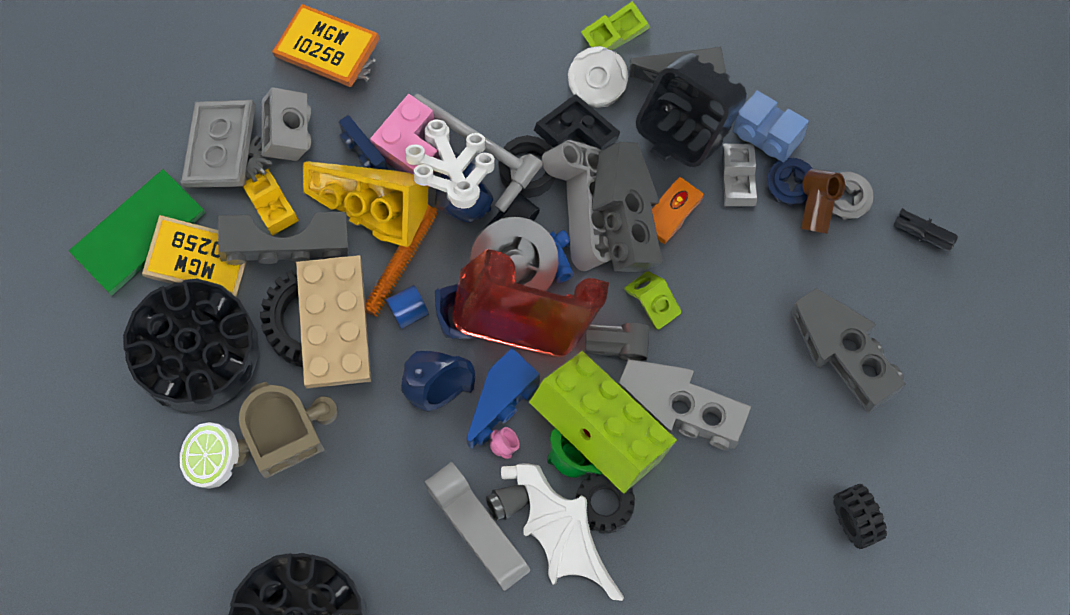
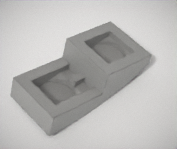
M723 144L725 206H756V160L753 144Z

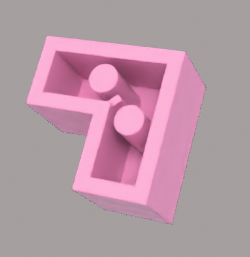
M410 94L403 99L370 138L372 144L385 158L386 163L397 171L414 174V169L418 165H410L406 162L405 150L410 145H420L424 148L426 155L439 159L438 150L424 141L425 127L430 121L434 120L433 110Z

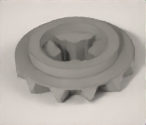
M841 172L840 174L845 178V190L847 193L857 195L853 197L852 205L847 199L835 201L832 215H838L843 220L848 218L858 219L870 209L874 197L873 189L863 176L853 172Z

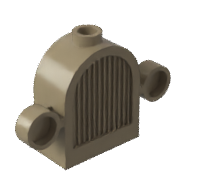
M263 382L250 389L251 394L245 399L239 412V425L244 439H237L239 458L237 464H234L233 467L244 465L249 458V452H251L259 472L266 479L325 450L312 422L315 420L320 424L326 425L336 419L338 408L331 398L326 396L318 397L313 401L311 407L305 409L298 396L283 386L269 385L267 382Z

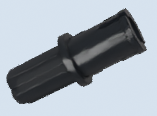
M904 208L901 209L899 217L897 216L893 225L919 237L918 241L920 242L925 240L946 251H951L958 239L956 234L931 223L932 219L929 218L927 221L906 211Z

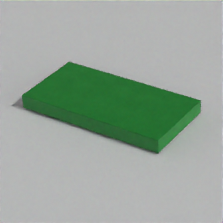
M162 169L68 251L112 296L144 268L160 215L194 224L206 212Z

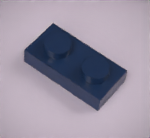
M347 115L341 119L339 125L342 133L339 137L349 150L354 148L360 155L357 159L362 167L388 170L385 158L352 118Z

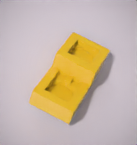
M266 169L267 173L264 176L261 173L255 175L258 181L253 183L251 178L246 180V185H243V188L273 236L298 222L299 219L269 169Z

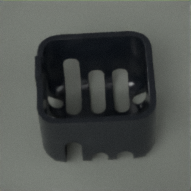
M694 53L680 56L658 74L636 118V128L639 134L655 145L651 149V153L663 161L672 156L688 167L701 165L719 149L723 143V138L729 133L731 125L739 115V111L744 106L747 98L746 89L741 83L734 84L730 82L728 74L725 72L721 74L713 71L715 67L710 62H699V55ZM674 78L683 79L698 89L699 96L694 97L685 90L668 84ZM665 93H674L689 102L692 109L691 111H686L671 101L659 98ZM712 100L722 105L723 116L711 108L710 102ZM672 109L679 110L681 117L674 126L667 131L658 128V125L666 119ZM703 115H708L719 122L716 130L703 122ZM687 119L694 120L696 127L683 141L673 138V135L680 130ZM702 129L709 130L711 137L698 151H693L688 147Z

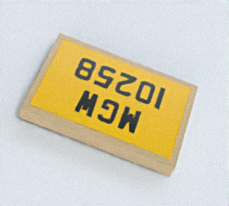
M160 215L142 275L146 278L170 284L198 278L222 285L237 297L246 263L242 265H229L226 261L221 262L218 230Z

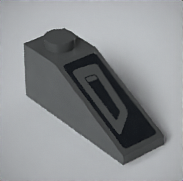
M713 47L631 58L630 77L654 84L658 74L680 56L688 53L699 55L698 61L701 63L710 62L715 66L713 71L716 73H726L722 48ZM674 78L668 84L677 86L694 97L699 96L698 89L683 79Z

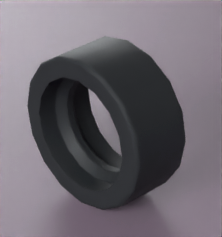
M525 135L514 138L504 146V149L514 156L524 152H533L543 156L552 147L539 137ZM499 161L498 167L501 182L507 189L512 182L510 167ZM545 171L541 178L530 181L525 189L522 188L519 193L526 198L540 196L551 188L556 178L550 176Z

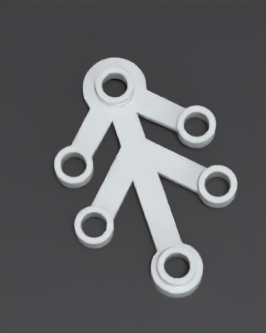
M432 120L425 127V142L437 148L442 160L426 155L424 148L420 145L408 146L405 150L406 162L410 165H418L414 169V181L418 185H428L447 192L448 198L455 207H472L480 195L478 184L487 173H491L494 170V156L489 153H481L485 150V137L479 133H472L466 138V148L456 159L449 144V127L442 120ZM475 158V169L465 179L462 172ZM433 170L449 176L451 181L433 175Z

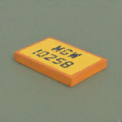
M301 4L272 53L276 58L352 87L380 37L376 32Z

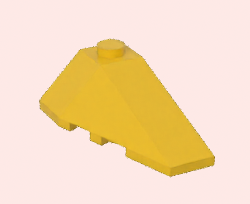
M310 161L303 163V192L331 210L337 209L340 212H346V215L350 217V222L355 225L361 224L373 232L372 235L381 241L406 247L411 245L428 208L429 190L428 185L422 186L415 183L414 174Z

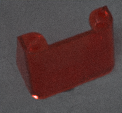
M490 249L483 251L460 270L453 311V322L460 332L552 357H563L575 349L604 306L609 282L587 278L576 285L574 295L562 296L514 283L516 270L513 260L504 253Z

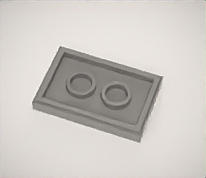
M253 100L195 102L181 184L185 188L236 187L244 185L256 108Z

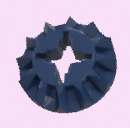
M788 158L784 163L782 161L776 162L771 167L767 177L769 193L776 197L777 202L782 201L788 203L789 206L798 203L803 204L807 200V195L803 191V179L806 173L813 168L807 162L798 158ZM791 172H793L795 182L800 183L796 184L793 192L790 191L789 184L783 182L788 180Z

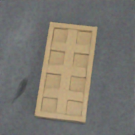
M361 256L296 262L304 386L307 389L371 382Z

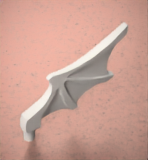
M522 463L516 466H502V479H517L518 485H524L527 490L530 512L527 524L524 526V535L534 536L543 546L548 560V576L552 585L556 584L557 579L562 576L579 575L599 584L611 599L622 601L624 599L623 594L610 577L595 548L588 524L587 499L581 495L577 499L569 500L557 494L548 483L539 465Z

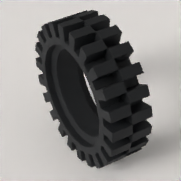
M290 270L286 272L288 278L282 280L279 277L275 280L277 286L274 289L269 287L266 293L269 297L268 299L263 298L261 304L264 309L263 312H260V319L263 323L261 327L266 339L278 356L281 355L286 362L291 363L292 361L296 366L303 368L302 343L286 334L283 326V315L286 307L291 300L298 296L297 274Z

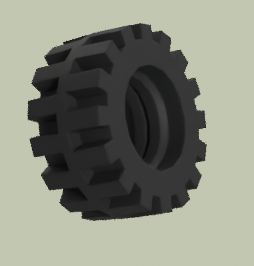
M592 473L586 480L584 479L581 482L576 493V499L581 495L587 499V517L590 530H596L599 533L605 534V532L613 533L617 529L623 528L630 520L634 511L635 495L633 494V488L631 487L623 494L604 474ZM608 489L617 495L619 507L613 514L607 516L600 515L592 508L591 498L598 490Z
M857 484L834 495L833 504L836 507L835 512L839 517V523L843 526L844 533L848 535L850 542L854 543L856 548L863 549L886 538L887 531L885 529H887V526L883 521V513L880 512L878 503L874 501L872 493L869 494L866 486Z

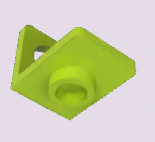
M650 271L645 272L624 287L626 293L639 299L654 328L658 330L681 314V309L665 279ZM650 281L647 286L636 289L640 284Z

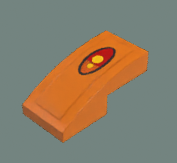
M681 177L671 185L659 199V203L652 208L657 237L664 245L681 228L684 220L698 206L705 195Z

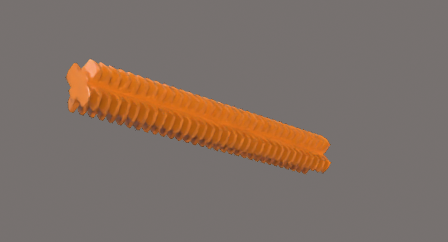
M428 205L411 245L408 247L400 245L396 250L397 253H394V256H392L390 263H388L389 266H386L387 269L382 273L383 276H380L381 279H378L377 286H374L375 289H372L371 296H368L369 299H366L365 309L367 314L378 317L376 312L380 314L378 309L382 310L380 306L384 307L382 302L386 304L384 299H387L386 296L390 297L387 293L392 294L390 289L394 290L392 286L396 287L393 283L398 284L396 279L399 281L398 276L402 277L401 274L403 272L401 270L405 271L404 267L407 268L405 263L409 264L407 260L411 261L409 256L413 258L412 254L415 255L413 250L417 251L415 247L419 248L417 244L421 245L420 241H423L422 238H425L424 235H427L425 231L428 232L427 228L430 229L429 225L432 226L430 221L434 222L432 218L436 219L435 215L438 216L436 211L439 210L435 207Z

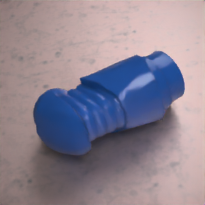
M565 230L557 234L554 231L549 233L558 251V269L555 276L557 283L566 282L574 276L570 263L563 251L564 247L570 246V238Z

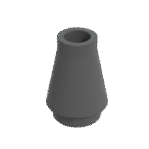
M524 485L494 489L492 494L486 496L487 506L496 521L502 518L507 520L530 503Z

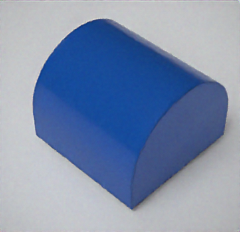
M414 285L385 299L401 329L429 315L427 307Z

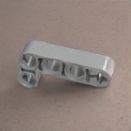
M567 140L545 152L542 156L543 168L550 176L567 181L571 259L579 270L587 271L611 260L602 211L592 210L598 157L601 150L583 143Z
M452 462L424 482L432 498L503 591H506L531 571L519 552L470 490L468 482Z

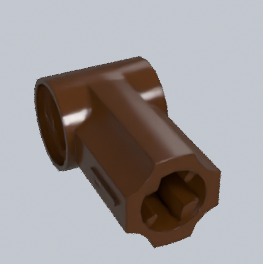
M811 169L806 173L803 179V191L807 195L801 229L828 234L834 202L842 197L845 190V178L842 174L819 169Z

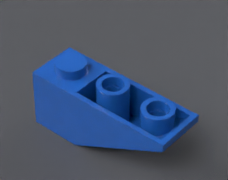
M513 348L488 371L466 438L471 449L477 443L480 446L485 444L490 439V435L493 432L492 429L500 421L506 423L516 413L517 409L515 406L523 398L526 401L531 399L539 387L540 374Z

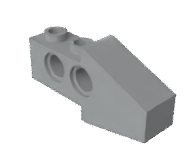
M628 359L619 386L670 434L673 426H675L685 436L691 438L701 436L710 440L709 443L716 448L722 450L732 448L735 450L751 406L690 383L694 373L693 370ZM677 401L687 404L689 411L679 414L673 410L672 404ZM706 413H713L719 418L720 423L710 426L704 422L702 416Z

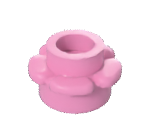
M504 427L499 431L495 429L490 435V448L497 456L509 459L519 449V439L516 433L508 427Z

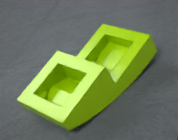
M631 1L609 18L605 14L582 30L581 33L591 47L601 46L608 50H614L651 27L635 3Z

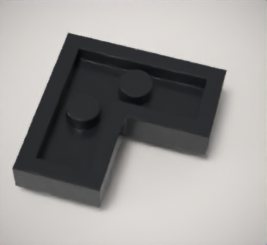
M577 94L536 122L533 130L553 148L576 135L586 145L596 147L601 151L614 143L620 135L618 129Z

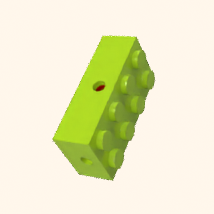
M583 351L544 378L529 401L543 417L623 494L658 465L677 441L674 436Z

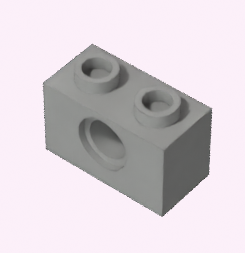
M272 87L262 99V156L298 161L309 150L311 135L307 133V123L310 119L311 108L307 105V93ZM284 122L288 123V124L290 125L291 129L288 128V127L284 124Z

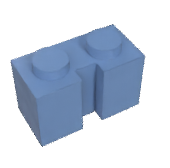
M757 90L740 109L734 123L733 133L742 140L762 149L767 155L775 157L784 163L804 140L809 120L790 109H787L786 112L777 108L778 102Z

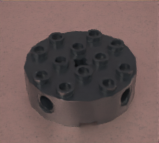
M198 278L183 280V282L173 283L167 287L162 286L150 292L132 311L123 334L126 363L134 381L162 406L186 413L212 410L233 399L250 381L259 358L258 332L241 301L222 285Z
M289 553L275 555L252 568L234 590L228 614L366 615V605L354 581L329 559L306 553Z

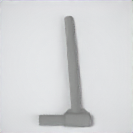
M420 94L414 96L433 110L435 119L444 121L451 130L465 139L472 133H479ZM485 137L484 151L492 154L494 158L512 169V182L494 205L505 213L521 189H525L543 165V162L530 153L521 156L519 159Z

